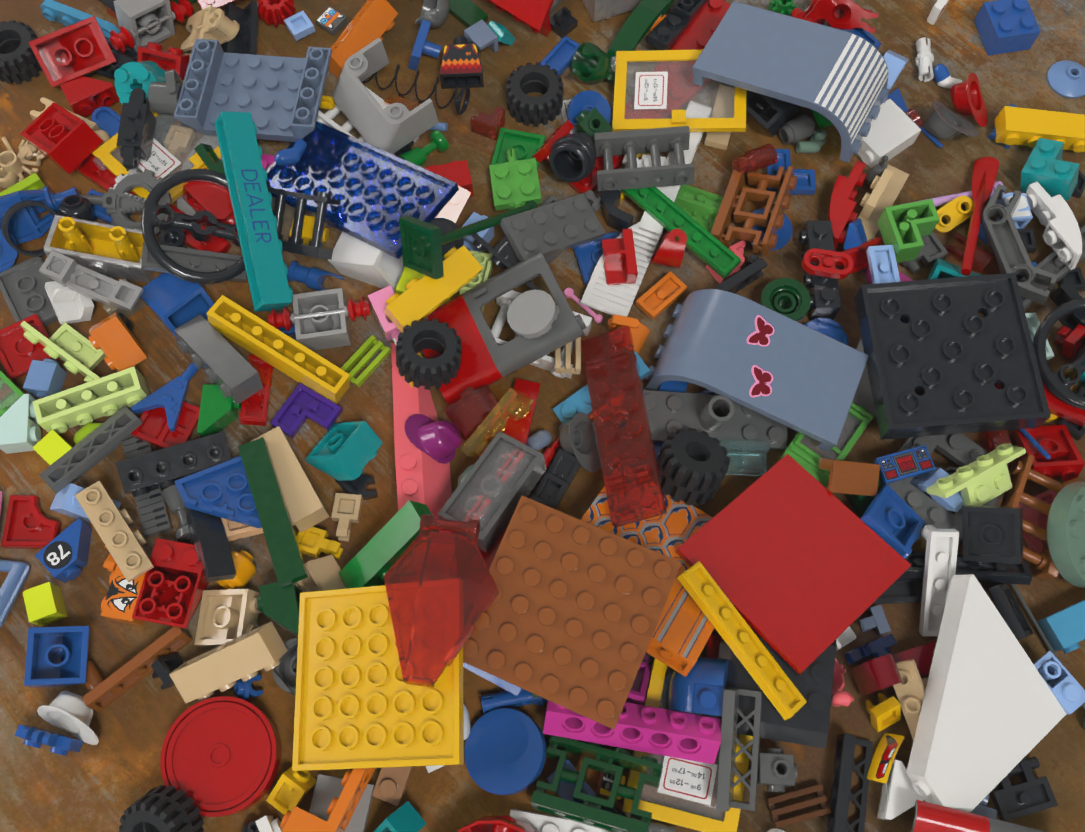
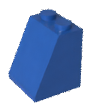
M164 272L143 287L144 291L140 296L177 340L178 338L174 331L176 328L200 314L208 321L206 313L214 305V302L199 283L182 280L170 273Z

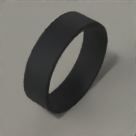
M27 200L12 205L2 218L1 229L5 240L12 248L23 255L33 257L45 255L44 248L36 251H26L14 246L8 236V222L17 210L26 206L43 207L53 217L57 214L45 204L37 201Z

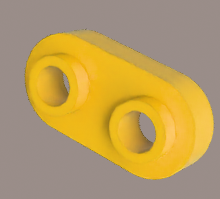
M959 196L936 210L940 220L933 232L943 234L971 217L974 206L972 199L967 196ZM961 204L965 205V211L961 209ZM942 217L946 218V224L942 222Z

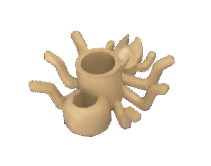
M6 137L1 138L8 151L0 153V187L9 188L18 181L20 182L25 179L22 174L23 171L30 175L39 172V169L32 168L30 170L23 164L39 167L41 166V159L45 158L44 154H41L39 150L37 151L28 141L22 140L18 147L19 153L16 155ZM33 157H36L37 161L35 162L29 160L33 159Z

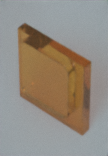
M389 93L388 98L385 97L384 101L389 104L401 103L410 111L422 104L421 102Z

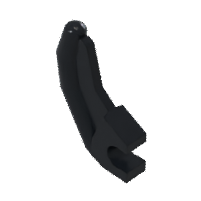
M361 474L355 480L338 481L335 479V482L347 494L362 495L363 500L378 498L377 490L367 491L369 485L376 484L374 477Z

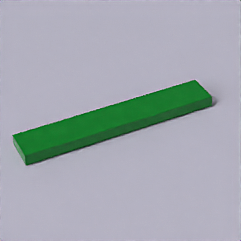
M656 187L620 190L668 232L673 229H682L687 235L686 247L723 279L740 264L741 259Z

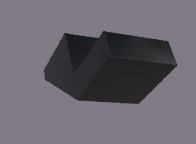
M598 191L597 195L599 194L601 197L600 208L606 225L621 233L622 229L630 228L633 225L634 216L618 209L622 191Z

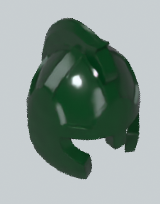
M591 42L580 44L572 58V71L570 75L590 84H597L606 79L615 81V72L612 70L609 56Z

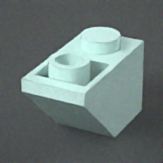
M23 394L0 417V449L6 454L35 451L32 447L41 440V430L32 403L36 399L30 394Z

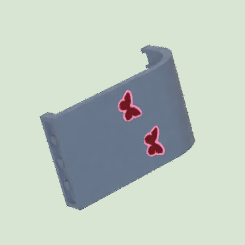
M717 289L697 290L689 294L682 305L679 303L676 305L672 317L675 318L673 325L668 324L663 334L666 341L664 345H659L654 355L657 362L655 366L651 365L649 367L651 373L644 378L648 380L645 389L656 391L659 385L666 381L693 383L721 396H725L740 405L819 441L817 448L827 452L837 445L869 355L748 298L728 291Z

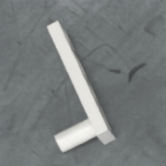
M925 525L921 530V536L927 543L919 633L922 636H938L951 579L956 573L959 532L956 529H937L933 525Z

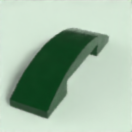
M642 0L621 27L607 52L613 65L616 66L617 51H636V47L659 16L663 17L675 0Z

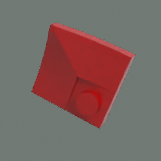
M184 402L174 432L169 430L165 408L160 407L144 411L139 418L143 424L136 428L131 435L161 449L188 442L198 424L200 407Z

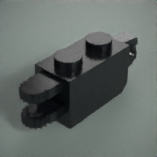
M141 88L133 89L130 93L129 103H123L116 146L120 150L123 166L127 171L132 168H138L140 159H149L151 157L156 118L150 110L149 99L146 98V94Z

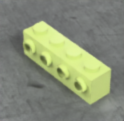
M134 366L32 401L38 425L48 433L53 429L58 434H62L69 428L92 423L93 420L103 416H112L124 406L131 408L149 396V391L145 378Z

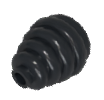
M584 132L568 134L558 139L552 146L549 159L554 174L566 182H578L588 177L594 170L597 158L595 141L589 134Z

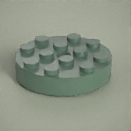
M1085 481L1072 482L1057 494L1050 508L1047 522V541L1053 563L1066 581L1080 588H1085Z

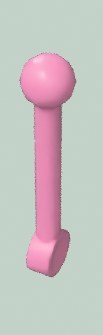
M572 288L564 290L566 298H572L594 318L595 323H602L603 316L596 314L588 306L580 304L581 300L574 295Z

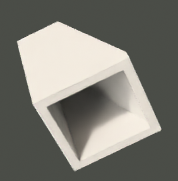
M348 220L333 249L332 260L328 259V261L342 275L382 289L391 285L394 293H396V287L405 267L403 266L401 234L394 225Z

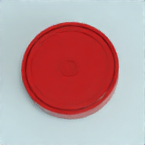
M218 696L202 700L189 707L176 719L164 739L160 757V769L166 788L169 785L175 786L177 791L183 790L188 798L191 797L194 800V805L199 807L201 811L199 815L226 817L241 813L261 800L275 781L281 762L279 733L271 718L253 703L230 696Z

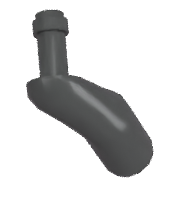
M883 156L882 162L868 172L865 184L871 185L876 175L887 168L888 156Z

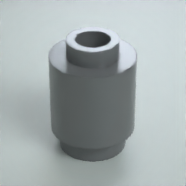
M802 114L785 122L779 128L781 141L785 145H793L812 136L815 128L814 121L811 117Z

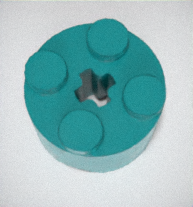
M153 61L128 62L116 69L114 73L115 89L122 105L123 103H129L130 93L133 89L141 88L144 90L146 98H148L151 82H166L165 70H162Z

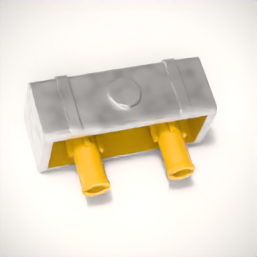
M55 215L43 249L47 257L53 250L74 259L77 264L95 272L105 273L118 278H126L133 282L149 283L153 280L156 272L141 270V252L143 242L145 241L140 229ZM87 239H89V240H91V241L94 242V244H95V250H94V252H93V250H92V248H93L92 244H91L90 242H88Z

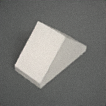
M894 760L888 782L886 784L883 783L877 813L878 819L892 820L915 806L916 800H924L913 789V782L907 775V769L902 761Z

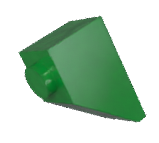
M203 384L197 428L198 435L202 438L221 432L238 418V409H241L242 402L237 405L230 397L226 399L220 392L218 385Z

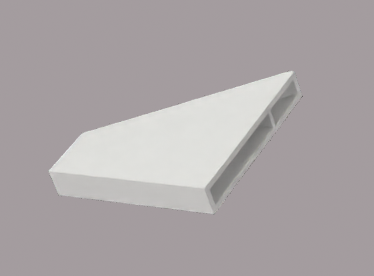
M974 574L955 575L951 579L906 771L913 782V789L918 795L923 797L925 802L970 813L1066 715V712Z

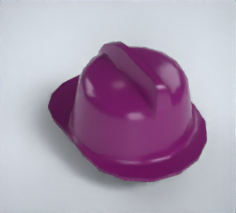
M422 414L411 415L405 421L406 436L414 446L439 463L447 464L453 460L456 449L463 442L453 424L444 420L435 422Z

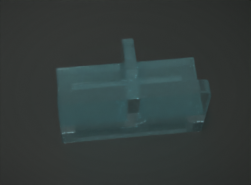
M719 440V445L725 447L728 451L726 456L730 457L729 469L726 475L762 476L767 472L766 454L770 449V442Z

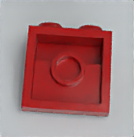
M148 42L147 46H138L137 61H153L162 70H175L182 81L184 80L190 55L183 54V49L169 47L168 51L162 49V44Z
M1066 425L1039 426L1038 428L1025 429L1051 456L1049 460L1018 429H1014L1012 435L1017 446L1023 447L1026 450V453L1021 455L1019 459L1029 454L1034 456L1031 469L1050 478H1061L1065 482L1079 476L1085 462Z

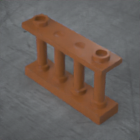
M1030 454L1015 460L1009 470L1013 488L1005 492L1000 507H1018L1019 502L1049 516L1052 505L1023 492L1027 479L1057 492V494L1072 482L1085 481L1077 477L1060 483L1031 469L1034 456ZM1023 519V531L1041 539L1043 543L1040 554L1023 547V559L1034 563L1035 571L1033 577L1042 581L1057 578L1059 572L1049 552L1047 530Z

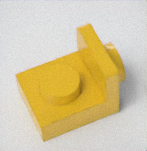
M291 767L281 775L266 801L285 815L288 810L292 811L294 806H299L306 793L316 784L317 779L309 771H292Z

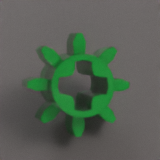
M794 0L770 1L768 10L791 16L792 10L797 8V5L793 4Z

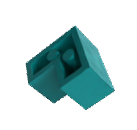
M1043 138L1038 139L1021 171L1020 191L1027 192L1028 186L1038 181L1051 197L1060 194L1064 200L1069 201L1078 183L1079 164L1062 161L1063 142Z

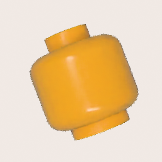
M244 550L240 552L231 551L236 576L234 579L216 582L226 590L243 589L256 573V567L253 563L254 558Z

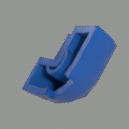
M699 656L686 677L673 670L669 684L667 709L690 714L722 717L724 689L727 688L729 660Z

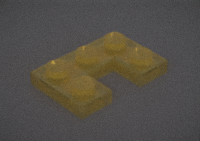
M510 388L462 446L461 450L467 456L479 458L499 431H504L508 419L519 420V418H524L531 410L530 405L534 400L527 394Z

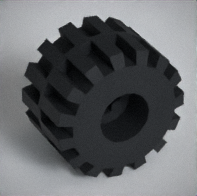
M681 428L677 429L675 433L671 432L665 439L654 463L652 475L655 476L654 482L656 486L663 487L661 492L666 496L668 494L673 497L672 500L678 503L682 500L685 501L686 505L693 506L694 502L702 505L707 500L710 501L716 494L729 469L730 457L726 456L728 451L725 447L719 445L720 441L717 438L709 437L707 432L702 431L700 433L694 428H689L688 431Z

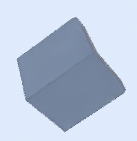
M483 20L464 30L467 44H475L479 50L488 46L494 53L498 51V36Z

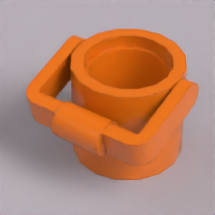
M614 314L608 320L607 327L609 333L613 334L608 343L609 347L625 357L634 351L639 355L650 334V330L635 318Z

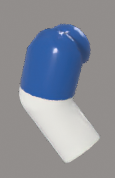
M937 64L933 68L934 79L940 87L950 89L953 85L962 82L961 79L951 77L944 64Z

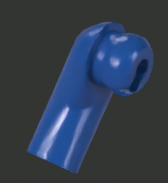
M297 139L293 148L278 151L274 157L275 163L279 166L298 163L307 147V143L302 139Z

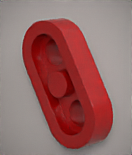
M818 248L808 250L801 262L802 268L808 274L835 279L846 278L854 266V262L848 254ZM810 262L816 263L817 266L812 265ZM835 266L841 267L842 270L836 269Z

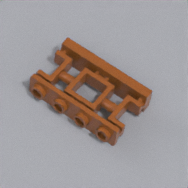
M738 158L711 234L727 248L732 245L734 239L753 242V252L759 253V251H763V256L768 257L771 249L776 247L778 238L776 233L778 229H782L784 223L783 213L790 206V192L796 188L797 176H794L793 166H788L787 170L784 167H779L777 176L757 173V163L748 165L747 159ZM747 178L748 184L756 185L757 189L744 187ZM767 187L780 189L777 200L776 192L766 191ZM747 200L767 203L763 215L744 212ZM733 216L736 223L744 224L743 228L730 226ZM753 226L767 228L764 238L762 231L752 230Z

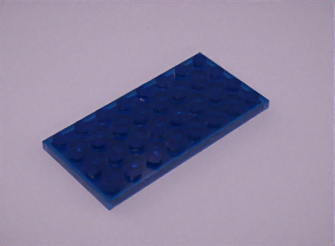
M316 121L314 130L302 138L307 143V147L298 163L279 166L274 161L266 169V182H271V188L316 196V191L330 193L331 199L340 201V206L327 204L325 223L397 259L402 256L399 217L409 215L429 223L459 190L457 183L318 121ZM292 142L287 149L293 148L295 142ZM271 193L272 197L276 198L277 194ZM287 196L286 204L296 208L297 198ZM307 200L305 213L315 217L317 201Z

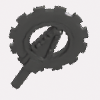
M132 168L128 170V174L124 175L121 173L117 176L114 187H110L103 196L80 195L87 198L92 205H102L103 208H106L107 215H111L113 220L111 225L135 228L142 231L141 222L131 220L127 214L141 213L146 198L130 194L129 192L136 187H143L151 192L163 179L161 177L157 179L154 176L155 172L145 169L144 172H139V168ZM166 192L158 202L159 206H169V204H172L170 193ZM165 213L157 216L162 222H168L170 218ZM154 227V233L158 235L162 230Z

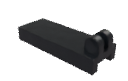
M752 254L749 256L746 268L713 289L737 293L762 277L764 273L761 270L766 268L768 264L762 257L759 258L757 255Z

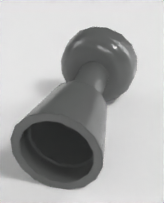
M175 485L169 486L161 492V495L170 511L178 516L181 527L176 531V539L181 543L189 542L191 539L183 501Z

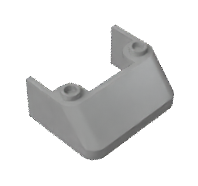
M377 38L346 60L333 91V99L337 107L377 156L385 158L439 123L430 98L411 111L401 103H393L383 109L363 85L362 81L390 63L382 40Z

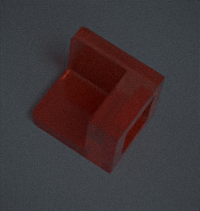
M496 107L492 116L483 112L478 117L472 115L470 119L471 132L497 141L500 128H503L506 124L505 109Z

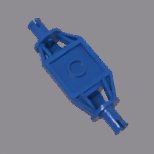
M47 185L43 189L21 190L0 196V226L5 212L18 202L27 200L37 201L45 204L57 215H60L59 205L63 199L69 195L80 194L79 192L77 193L76 187L54 193ZM26 206L20 208L11 216L7 230L14 236L17 245L42 237L50 228L54 219L52 214L48 213L43 218L40 216V213L47 209L40 206Z

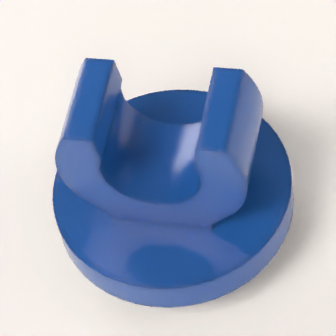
M256 675L245 682L242 679L236 680L234 685L235 696L248 701L249 697L256 698L262 695L263 690L255 691L251 687L252 682L260 681L262 676Z

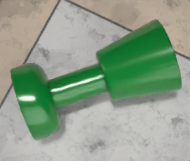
M435 129L430 133V142L424 147H416L399 155V160L405 170L419 169L427 160L426 156L434 150L445 152L449 149L446 138L439 130Z

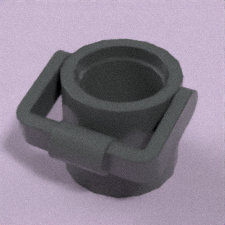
M175 70L165 71L166 82H151L149 86V105L154 113H175L183 81Z

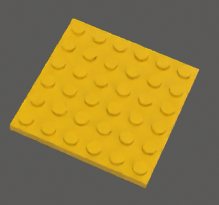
M451 579L300 593L292 771L463 765V581Z

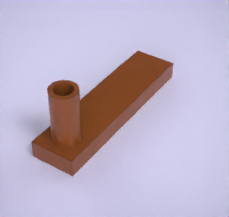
M172 627L105 680H103L93 662L88 661L85 686L89 692L82 697L87 707L101 712L154 671L151 665L157 658L178 652L193 639L183 628Z

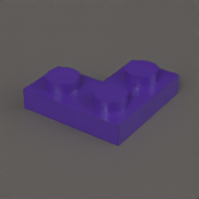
M299 383L270 424L274 428L279 426L285 435L293 439L307 419L329 431L343 412V409L324 396Z

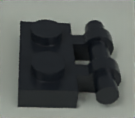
M1035 756L1027 759L1024 757L998 784L999 789L990 792L991 799L1001 821H1008L1058 806L1047 777L1035 778L1032 770L1040 767V763ZM1019 774L1023 782L1011 785L1009 777Z

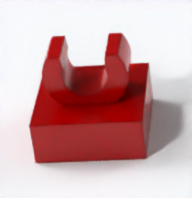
M1080 324L1073 331L1066 326H1062L1056 333L1059 336L1055 339V342L1063 346L1061 355L1068 359H1071L1085 343V327Z

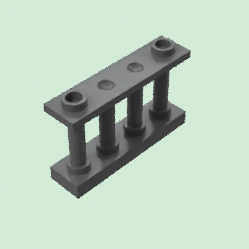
M689 126L594 133L597 157H603L604 170L597 171L598 191L694 184V163L685 164L684 150H689ZM674 151L676 165L661 166L660 152ZM650 153L652 167L637 168L636 154ZM627 154L628 168L613 169L612 156Z

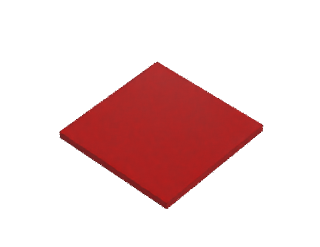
M789 454L785 455L679 546L676 551L690 567L698 561L701 562L743 619L799 675L911 566L908 561L829 492Z

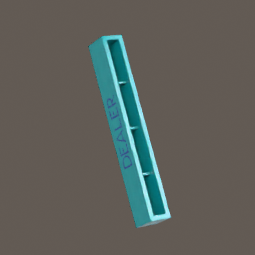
M222 111L214 124L254 311H271L272 308L283 310V307H287L292 303L293 291L288 285V268L286 263L283 262V246L277 235V218L272 212V195L267 189V172L262 166V149L258 145L256 138L257 127L252 120L251 112Z

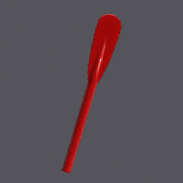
M994 157L979 158L974 164L972 176V201L974 206L960 271L964 276L971 274L983 208L992 193L997 178L999 160Z

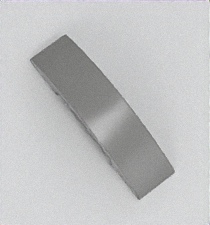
M53 250L39 269L41 274L79 294L127 311L133 310L144 291L143 288L122 279L117 281L77 264L74 259Z

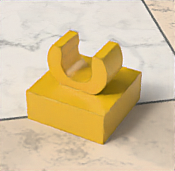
M882 693L878 694L880 704L875 706L869 700L866 701V709L870 714L871 725L878 733L901 720V704L894 696L887 699Z

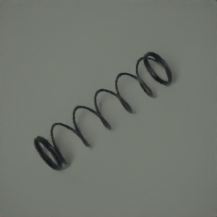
M399 64L396 67L393 80L385 88L379 86L377 72L367 81H362L363 84L367 83L375 75L377 86L379 89L385 90L395 80L396 91L400 96L407 95L415 87L416 98L421 103L428 100L434 93L436 105L440 109L446 108L454 98L455 109L458 115H462L465 112L470 98V88L466 85L462 87L457 98L459 83H457L450 101L444 107L439 106L437 102L439 77H437L431 94L425 100H420L417 95L419 70L416 72L415 81L409 91L401 94L397 88ZM466 91L464 104L462 106V109L460 110L461 100L464 95V92Z

